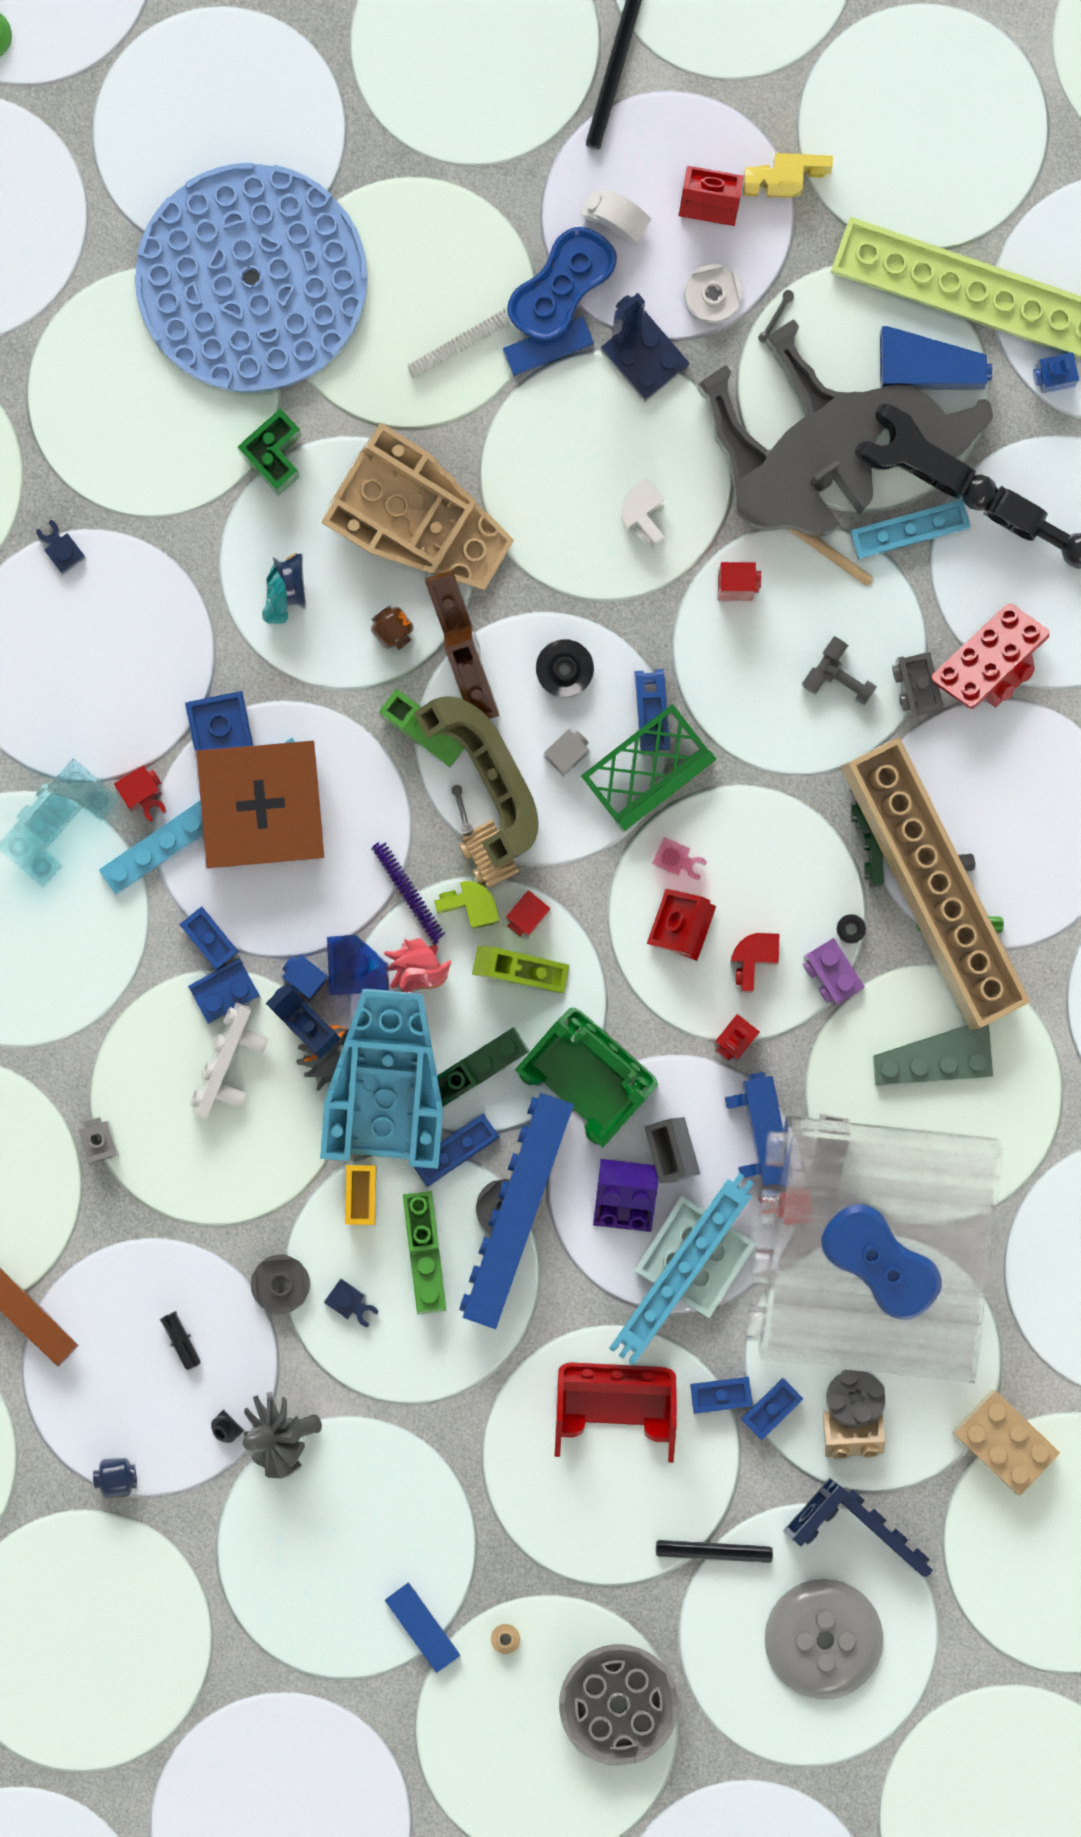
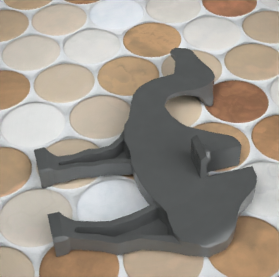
M794 319L770 334L765 344L773 352L774 357L787 373L793 389L802 402L805 417L788 429L772 449L767 450L738 422L728 394V379L731 370L727 365L705 378L697 387L701 396L707 399L714 424L715 440L729 461L738 515L754 528L761 530L793 529L815 537L827 536L836 531L840 526V523L816 492V489L820 493L833 484L832 480H834L858 514H861L867 508L873 498L872 467L856 457L855 449L858 444L864 441L875 443L880 433L885 429L882 424L877 422L875 417L879 405L889 404L909 414L924 440L955 458L964 453L993 418L991 404L986 399L978 400L975 407L945 414L932 398L911 385L897 384L865 392H837L826 388L817 378L814 369L801 358L794 346L795 336L799 329V325Z

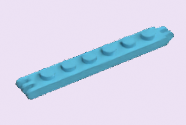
M739 1173L733 1182L727 1179L609 1347L614 1352L619 1347L620 1342L625 1345L618 1355L622 1359H624L629 1350L635 1352L628 1362L632 1366L636 1363L751 1199L752 1195L748 1191L754 1182L749 1179L743 1189L738 1186L744 1178L743 1174Z

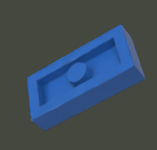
M202 906L179 924L216 970L239 953L237 948Z
M749 1377L690 1384L694 1414L753 1406Z
M782 1377L740 1419L760 1440H763L803 1400V1397Z

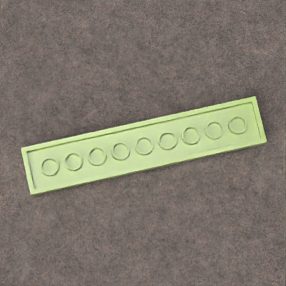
M849 217L830 273L1064 354L1073 352L1074 357L1081 359L1080 295Z

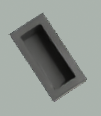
M685 1117L670 1118L644 1126L660 1184L676 1182L700 1174Z

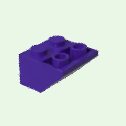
M600 1159L593 1226L651 1232L658 1189V1175L655 1165Z

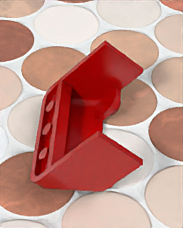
M576 1362L561 1365L558 1369L554 1457H560L561 1437L574 1438L580 1436L585 1430V1422L644 1425V1434L648 1439L654 1442H668V1463H674L677 1429L675 1372L669 1368L657 1366Z

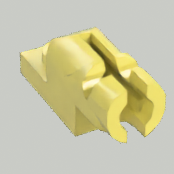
M775 153L773 168H769V164L754 167L745 166L743 196L758 197L761 187L766 191L767 198H794L800 196L803 190V173H808V176L812 178H823L826 174H831L833 155Z

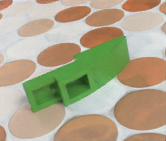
M432 1191L402 1194L417 1315L447 1311Z

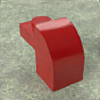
M754 933L743 938L734 948L730 963H741V968H736L735 986H741L740 993H753L755 964L777 965L779 963L780 934Z

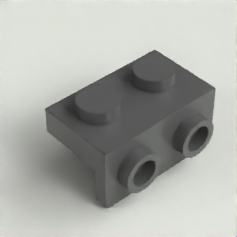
M927 652L905 658L904 656L898 657L895 661L896 665L892 666L895 682H900L903 693L899 694V701L902 711H907L908 717L943 710L939 687L932 682L931 678L935 672L931 653Z

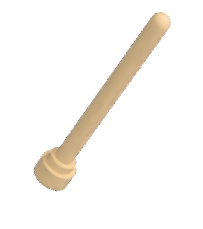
M788 529L862 584L867 586L872 583L873 578L870 574L819 537Z

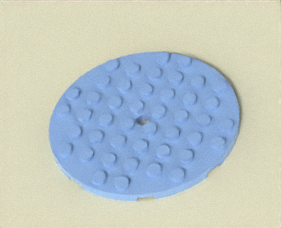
M230 164L214 168L190 179L171 197L166 198L156 210L142 236L137 253L136 296L143 320L153 340L171 362L182 371L203 383L223 390L240 393L269 392L287 388L313 376L326 367L345 347L356 329L365 304L367 292L366 258L360 236L349 214L332 197V194L320 184L301 173L278 165ZM252 270L256 271L260 276L258 282L253 286L246 284L243 280L244 274Z

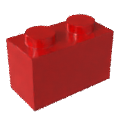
M721 562L718 569L717 600L752 601L755 593H759L761 588L762 575L761 571H756V562Z

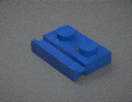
M240 958L188 986L208 1024L225 1016L230 1007L234 1008L236 1002L245 1005L260 997Z

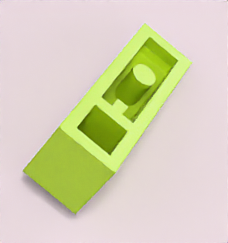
M477 946L472 975L564 993L569 965L497 947Z

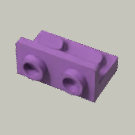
M834 938L804 955L806 962L802 965L810 978L816 977L822 987L818 988L827 1004L832 1002L836 1006L865 988Z

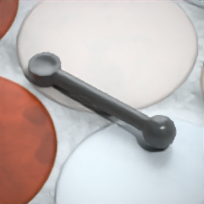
M786 290L783 292L781 304L765 331L761 332L758 336L761 343H765L785 306L793 300V291Z
M454 785L451 788V793L456 797L463 823L461 831L464 836H470L474 830L472 825L468 823L461 797L462 787Z

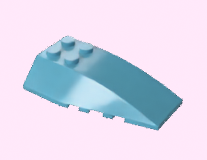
M363 989L324 1101L320 1159L350 1161L351 1154L404 1158L409 1159V1166L438 1169L443 1107L423 994Z

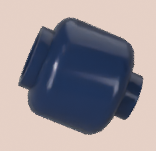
M127 1458L102 1460L99 1464V1470L93 1471L94 1488H100V1492L105 1498L129 1496L132 1489L137 1488L135 1464L131 1465Z

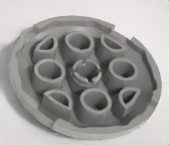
M810 1580L788 1590L772 1608L765 1628V1649L772 1669L789 1688L810 1698L834 1699L854 1692L872 1676L882 1655L883 1629L876 1609L859 1590L837 1580ZM822 1632H829L833 1637L831 1645L826 1648L817 1645V1637Z
M626 1644L602 1646L582 1656L567 1673L559 1696L560 1718L570 1741L587 1757L608 1765L618 1766L638 1763L655 1754L671 1736L678 1716L677 1690L667 1668L651 1653ZM616 1696L624 1697L627 1700L625 1709L622 1711L612 1710L610 1707L612 1698Z

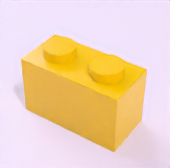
M346 1165L345 1225H376V1165Z

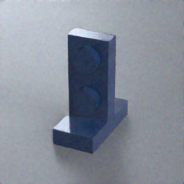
M287 983L265 1003L319 1059L341 1039Z

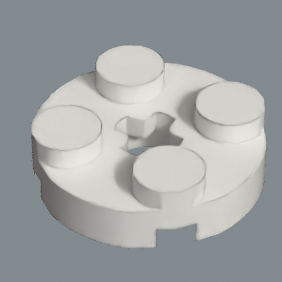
M708 264L696 269L688 279L684 292L688 310L698 321L707 323H721L730 319L738 311L743 296L742 284L738 276L733 271L731 272L719 264ZM710 287H714L716 291H721L722 293L716 301H712L711 298H707L705 295L709 293Z

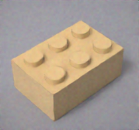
M991 1390L951 1432L1018 1496H1021L1061 1453L995 1390Z

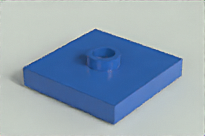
M243 691L185 702L194 751L254 746Z

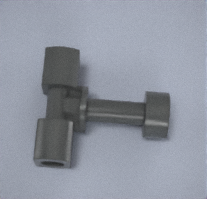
M833 636L822 653L824 657L816 668L813 667L801 686L816 695L825 680L831 683L835 679L858 694L855 700L865 706L877 686L869 680L864 685L840 669L843 663L839 659L849 645L838 637Z

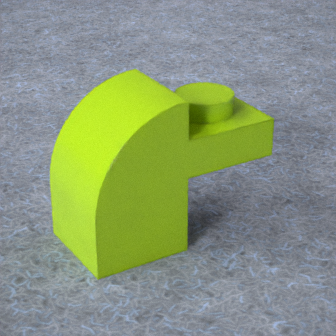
M460 882L462 894L457 895L456 890L439 894L440 899L434 900L437 914L466 907L471 930L500 923L493 896L484 886L476 882Z

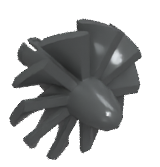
M267 1392V1409L260 1401L258 1395L253 1397L260 1419L248 1408L244 1410V1414L251 1425L257 1428L251 1431H244L242 1445L246 1450L254 1452L251 1458L254 1463L265 1468L266 1477L282 1479L291 1476L302 1466L298 1459L304 1450L305 1442L299 1441L300 1438L313 1433H319L322 1429V1423L316 1414L301 1419L298 1416L286 1418L287 1399L281 1397L280 1413H278L272 1392Z

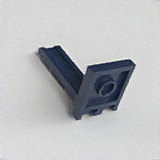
M637 292L633 297L625 296L616 304L617 310L614 315L612 338L602 345L600 350L646 402L686 369L690 363L648 313L644 311L645 301Z
M831 1478L824 1483L783 1530L800 1547L804 1543L808 1545L817 1537L819 1526L824 1521L829 1522L839 1511L837 1506L841 1503L921 1576L927 1577L933 1571L927 1565L930 1559L918 1548L914 1551L909 1549L905 1545L908 1539L896 1528L892 1532L883 1525L887 1520L874 1508L871 1512L867 1511L862 1506L865 1500L853 1489L847 1492Z

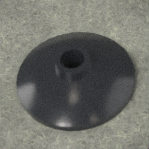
M561 639L549 643L542 649L536 661V675L540 685L548 693L557 697H572L580 694L588 687L593 678L594 662L592 656L582 644L574 640ZM562 665H567L570 668V673L562 675L559 672V668Z

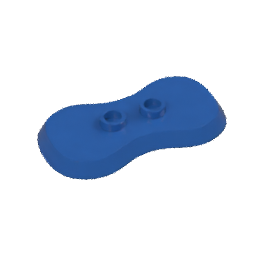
M573 227L558 236L543 269L536 276L516 288L510 296L507 313L513 325L525 335L540 341H549L562 335L570 326L576 307L583 296L606 281L613 273L617 255L612 244L598 232L586 227Z
M863 1204L848 1206L836 1214L823 1231L821 1246L826 1258L837 1268L852 1273L865 1282L870 1288L878 1306L888 1316L899 1320L916 1318L925 1312L937 1299L942 1288V1278L937 1266L927 1257L901 1245L893 1236L885 1218L876 1209Z

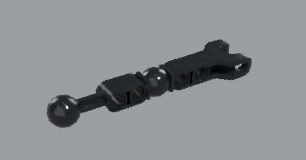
M889 404L879 405L875 417L877 422L888 430L890 436L889 444L881 446L870 441H864L858 444L855 449V455L858 459L878 471L899 467L957 500L962 497L963 502L970 509L984 511L983 515L1019 537L1034 541L1036 536L1059 548L1063 560L1070 567L1081 569V532L1069 535L1045 521L1048 513L1043 508L1021 495L1006 489L1002 485L997 488L996 483L989 476L975 475L976 470L922 439L917 434L916 425L909 414Z

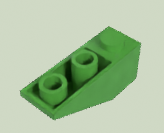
M396 688L380 709L379 716L451 768L465 748L448 735L442 734L427 738L414 714L421 706Z

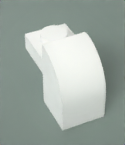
M593 189L579 213L586 220L605 225L617 237L635 243L640 241L652 219L638 205L608 189L606 192Z
M647 477L631 488L626 494L622 503L621 521L627 533L637 526L636 534L645 545L650 543L655 548L663 542L664 535L649 516L664 504L665 499Z

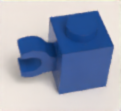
M1073 352L1039 359L1035 365L1036 369H1033L1034 383L1036 386H1040L1042 393L1074 387L1079 382Z
M301 954L297 959L292 956L282 968L285 972L282 978L291 985L290 987L298 995L302 993L310 1001L329 979L324 972Z

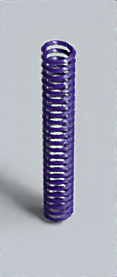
M377 842L372 846L371 850L377 855L376 858L379 859V862H382L381 866H385L386 874H390L389 878H392L391 881L395 882L394 886H397L396 889L402 894L404 901H408L409 909H412V913H415L414 917H417V921H420L419 924L425 929L424 932L430 937L429 940H433L432 944L439 943L438 939L445 935V932L440 933L443 928L436 930L440 927V924L434 926L438 921L431 922L435 919L434 916L429 918L432 915L431 912L425 915L430 909L424 910L427 908V905L420 907L425 901L418 903L422 900V897L417 898L420 893L413 895L417 892V889L409 892L415 885L407 888L412 884V881L406 883L410 879L409 877L402 880L407 874L405 873L400 876L405 870L397 872L402 868V866L395 868L400 862L391 865L397 858L389 861L395 855L388 856L392 853V850L384 853L389 849V846L380 850L387 843L379 845L380 843Z

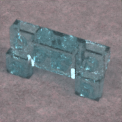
M74 758L51 784L46 782L35 795L38 799L31 807L26 805L18 813L16 818L19 821L0 841V851L43 888L63 866L45 850L84 806L102 821L120 800L117 795Z

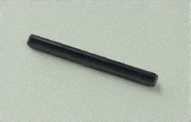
M642 0L625 1L586 139L587 147L593 149L601 148Z

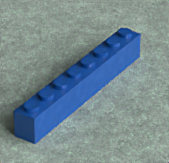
M541 1092L538 1098L532 1097L527 1114L532 1115L529 1126H522L517 1142L522 1143L519 1155L516 1153L512 1154L507 1169L513 1171L510 1181H503L498 1198L503 1199L500 1210L493 1209L488 1226L493 1227L490 1238H483L478 1254L483 1255L480 1267L474 1265L468 1281L473 1283L470 1295L464 1293L459 1310L464 1312L462 1318L493 1329L497 1328L574 1104Z

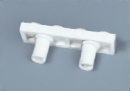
M236 1002L234 1008L230 1007L225 1015L224 1024H226L223 1035L219 1034L213 1045L212 1050L215 1052L212 1062H207L203 1069L201 1078L204 1081L201 1089H196L191 1098L190 1106H193L192 1112L196 1116L207 1119L212 1104L216 1100L237 1108H241L244 1103L246 1093L223 1084L224 1075L238 1045L263 1054L269 1040L267 1037L245 1029V1024L251 1012V1009L245 1005Z

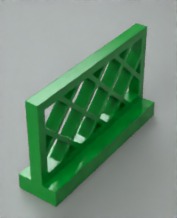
M671 704L580 775V777L611 815L619 829L626 831L717 760V758L707 749L676 707ZM670 713L678 721L677 734L661 732L662 719ZM657 724V731H649V729ZM682 728L688 735H681ZM644 733L656 735L654 752L638 750L639 737ZM660 735L676 737L674 755L658 753ZM680 738L692 739L699 750L690 757L678 755ZM634 742V749H626V747ZM621 751L633 753L631 770L615 768L616 755ZM637 753L653 755L651 773L635 771ZM658 756L674 758L673 769L667 775L656 773ZM678 759H685L684 762L677 766ZM611 760V767H603V765ZM598 769L610 771L608 788L597 787L589 776ZM614 771L631 773L628 791L612 789ZM635 774L651 776L650 788L644 793L633 791ZM655 777H663L656 784H654ZM600 790L608 791L607 799L603 796ZM612 792L628 794L627 806L619 813L610 805ZM632 795H640L633 802H631Z

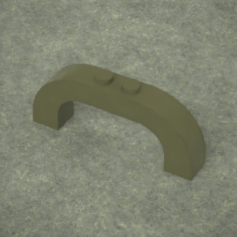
M452 696L433 699L415 711L414 714L427 738L442 734L448 735L465 748L490 794L500 816V831L483 841L482 844L495 869L509 863L529 850L538 834L537 808L533 796L503 738L490 719L473 704Z

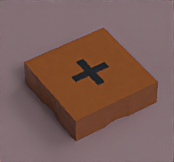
M314 740L195 751L198 792L202 812L201 827L205 868L324 858Z

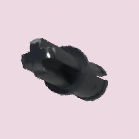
M173 1311L170 1315L167 1314L159 1320L171 1340L169 1345L170 1347L174 1346L185 1369L189 1370L198 1366L201 1360L190 1340L191 1334H187L177 1315V1311Z

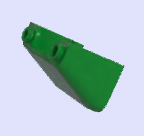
M572 1007L553 1024L515 1068L521 1080L527 1085L539 1086L544 1083L562 1100L574 1104L573 1109L587 1121L584 1125L586 1137L592 1143L599 1144L602 1148L658 1086L656 1078L650 1071L583 1012Z

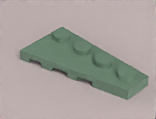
M989 1024L980 1029H969L968 1025L874 1055L875 1085L993 1077Z

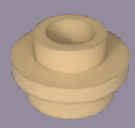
M510 1624L497 1626L491 1634L493 1648L501 1654L514 1652L520 1644L519 1631ZM503 1634L511 1636V1642L507 1645L500 1642V1637Z

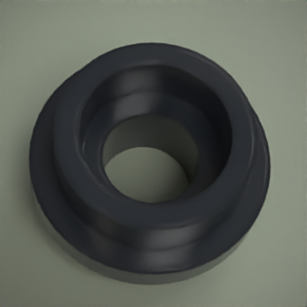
M845 915L837 923V935L845 943H857L866 933L865 922L857 915ZM846 925H855L856 933L848 934L846 932Z

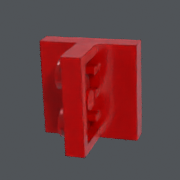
M687 165L678 216L735 226L744 175Z
M665 889L646 944L669 950L690 960L698 961L716 906L710 903L711 900L703 896Z

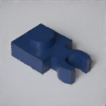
M50 520L49 524L53 528V532L50 535H44L40 529L36 530V533L41 541L50 544L44 551L63 575L86 557L68 533L60 538L57 524Z
M342 1278L324 1301L326 1305L347 1320L354 1313L357 1315L359 1324L364 1327H368L370 1324L363 1319V1313L370 1310L377 1315L379 1312L373 1305H363L360 1303L365 1295Z

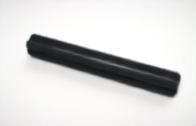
M658 1540L655 1548V1553L659 1557L770 1563L773 1560V1548L770 1546Z

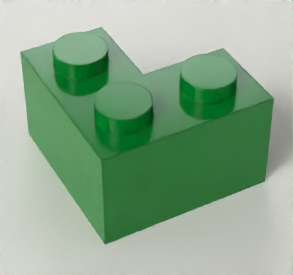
M280 408L237 446V449L244 460L278 496L300 477L296 467L283 453L302 437L301 431Z

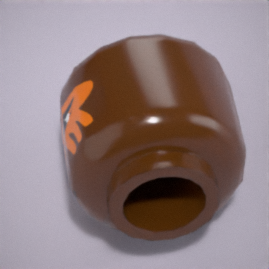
M389 605L371 619L373 621L371 632L383 648L390 649L395 646L400 650L412 640L409 635L413 632L414 625L400 607L391 608Z

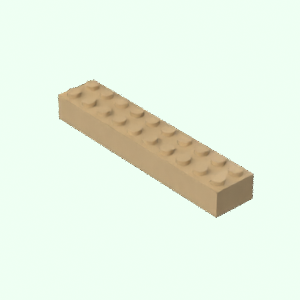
M900 737L890 740L841 765L840 768L969 1029H980L1030 1003Z

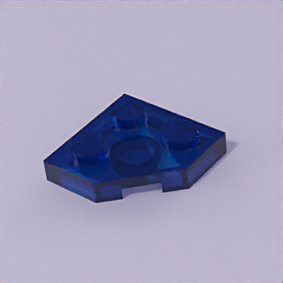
M358 935L327 937L329 995L361 994L363 989L389 991L388 962Z

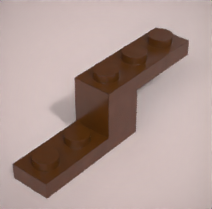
M450 570L425 578L428 592L444 634V648L463 700L473 704L489 719L500 716L481 661L480 644L454 571Z

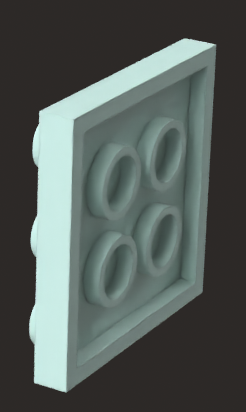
M681 1196L634 1271L655 1283L705 1210ZM730 1227L680 1300L710 1318L757 1243Z

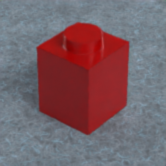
M527 890L506 916V920L510 922L507 927L518 937L524 934L529 938L551 911V908L531 891Z

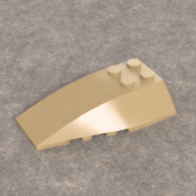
M383 423L378 425L359 452L331 499L321 521L323 525L370 554L435 575L453 570L457 582L481 590L486 589L514 541L476 503L477 501L456 482V479L442 468L429 452Z

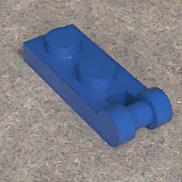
M655 669L653 673H644L643 670L634 671L639 729L667 708L664 669ZM655 684L656 692H645V685ZM668 715L662 719L661 732L669 733ZM657 724L649 729V731H657ZM644 733L639 737L640 750L654 751L656 735ZM660 735L658 751L670 750L669 736Z

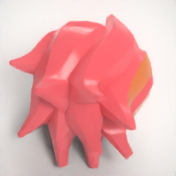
M421 938L410 941L404 939L405 943L401 945V949L384 952V955L394 960L385 971H397L390 987L394 989L400 984L402 992L411 993L416 989L439 988L446 981L452 962L448 960L443 964H439L436 958L438 946L436 944L427 946Z

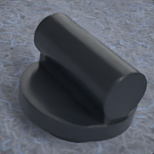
M224 1409L211 1422L213 1435L225 1443H232L244 1431Z

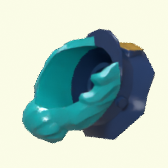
M294 553L283 562L272 557L274 563L266 578L267 600L262 610V619L266 623L275 625L285 623L288 620V606L298 605L306 609L302 553Z

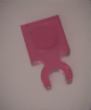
M664 837L652 865L676 876H679L681 869H684L690 878L699 880L701 875L694 873L692 866L696 863L706 866L707 861L702 857H688L690 848Z

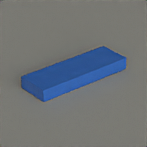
M582 316L572 320L568 329L555 339L540 341L529 337L504 347L503 353L514 377L594 345V341Z
M482 1113L440 1143L438 1169L414 1167V1169L428 1188L496 1141L500 1136L484 1113Z
M409 1582L385 1599L387 1605L436 1673L461 1656Z

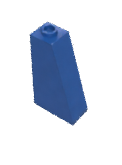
M882 326L880 330V388L901 384L911 385L919 390H984L987 381H992V363H987L986 354L889 326Z

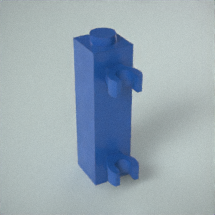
M765 1072L748 1075L749 1080L742 1082L744 1094L725 1097L727 1109L747 1105L758 1162L756 1164L740 1166L738 1171L744 1175V1178L760 1175L762 1187L793 1181L773 1076L766 1077Z

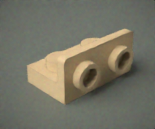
M823 1412L825 1457L846 1459L849 1456L862 1455L866 1458H872L884 1453L886 1441L883 1414L872 1425L860 1426V1429H849L835 1422L830 1412Z

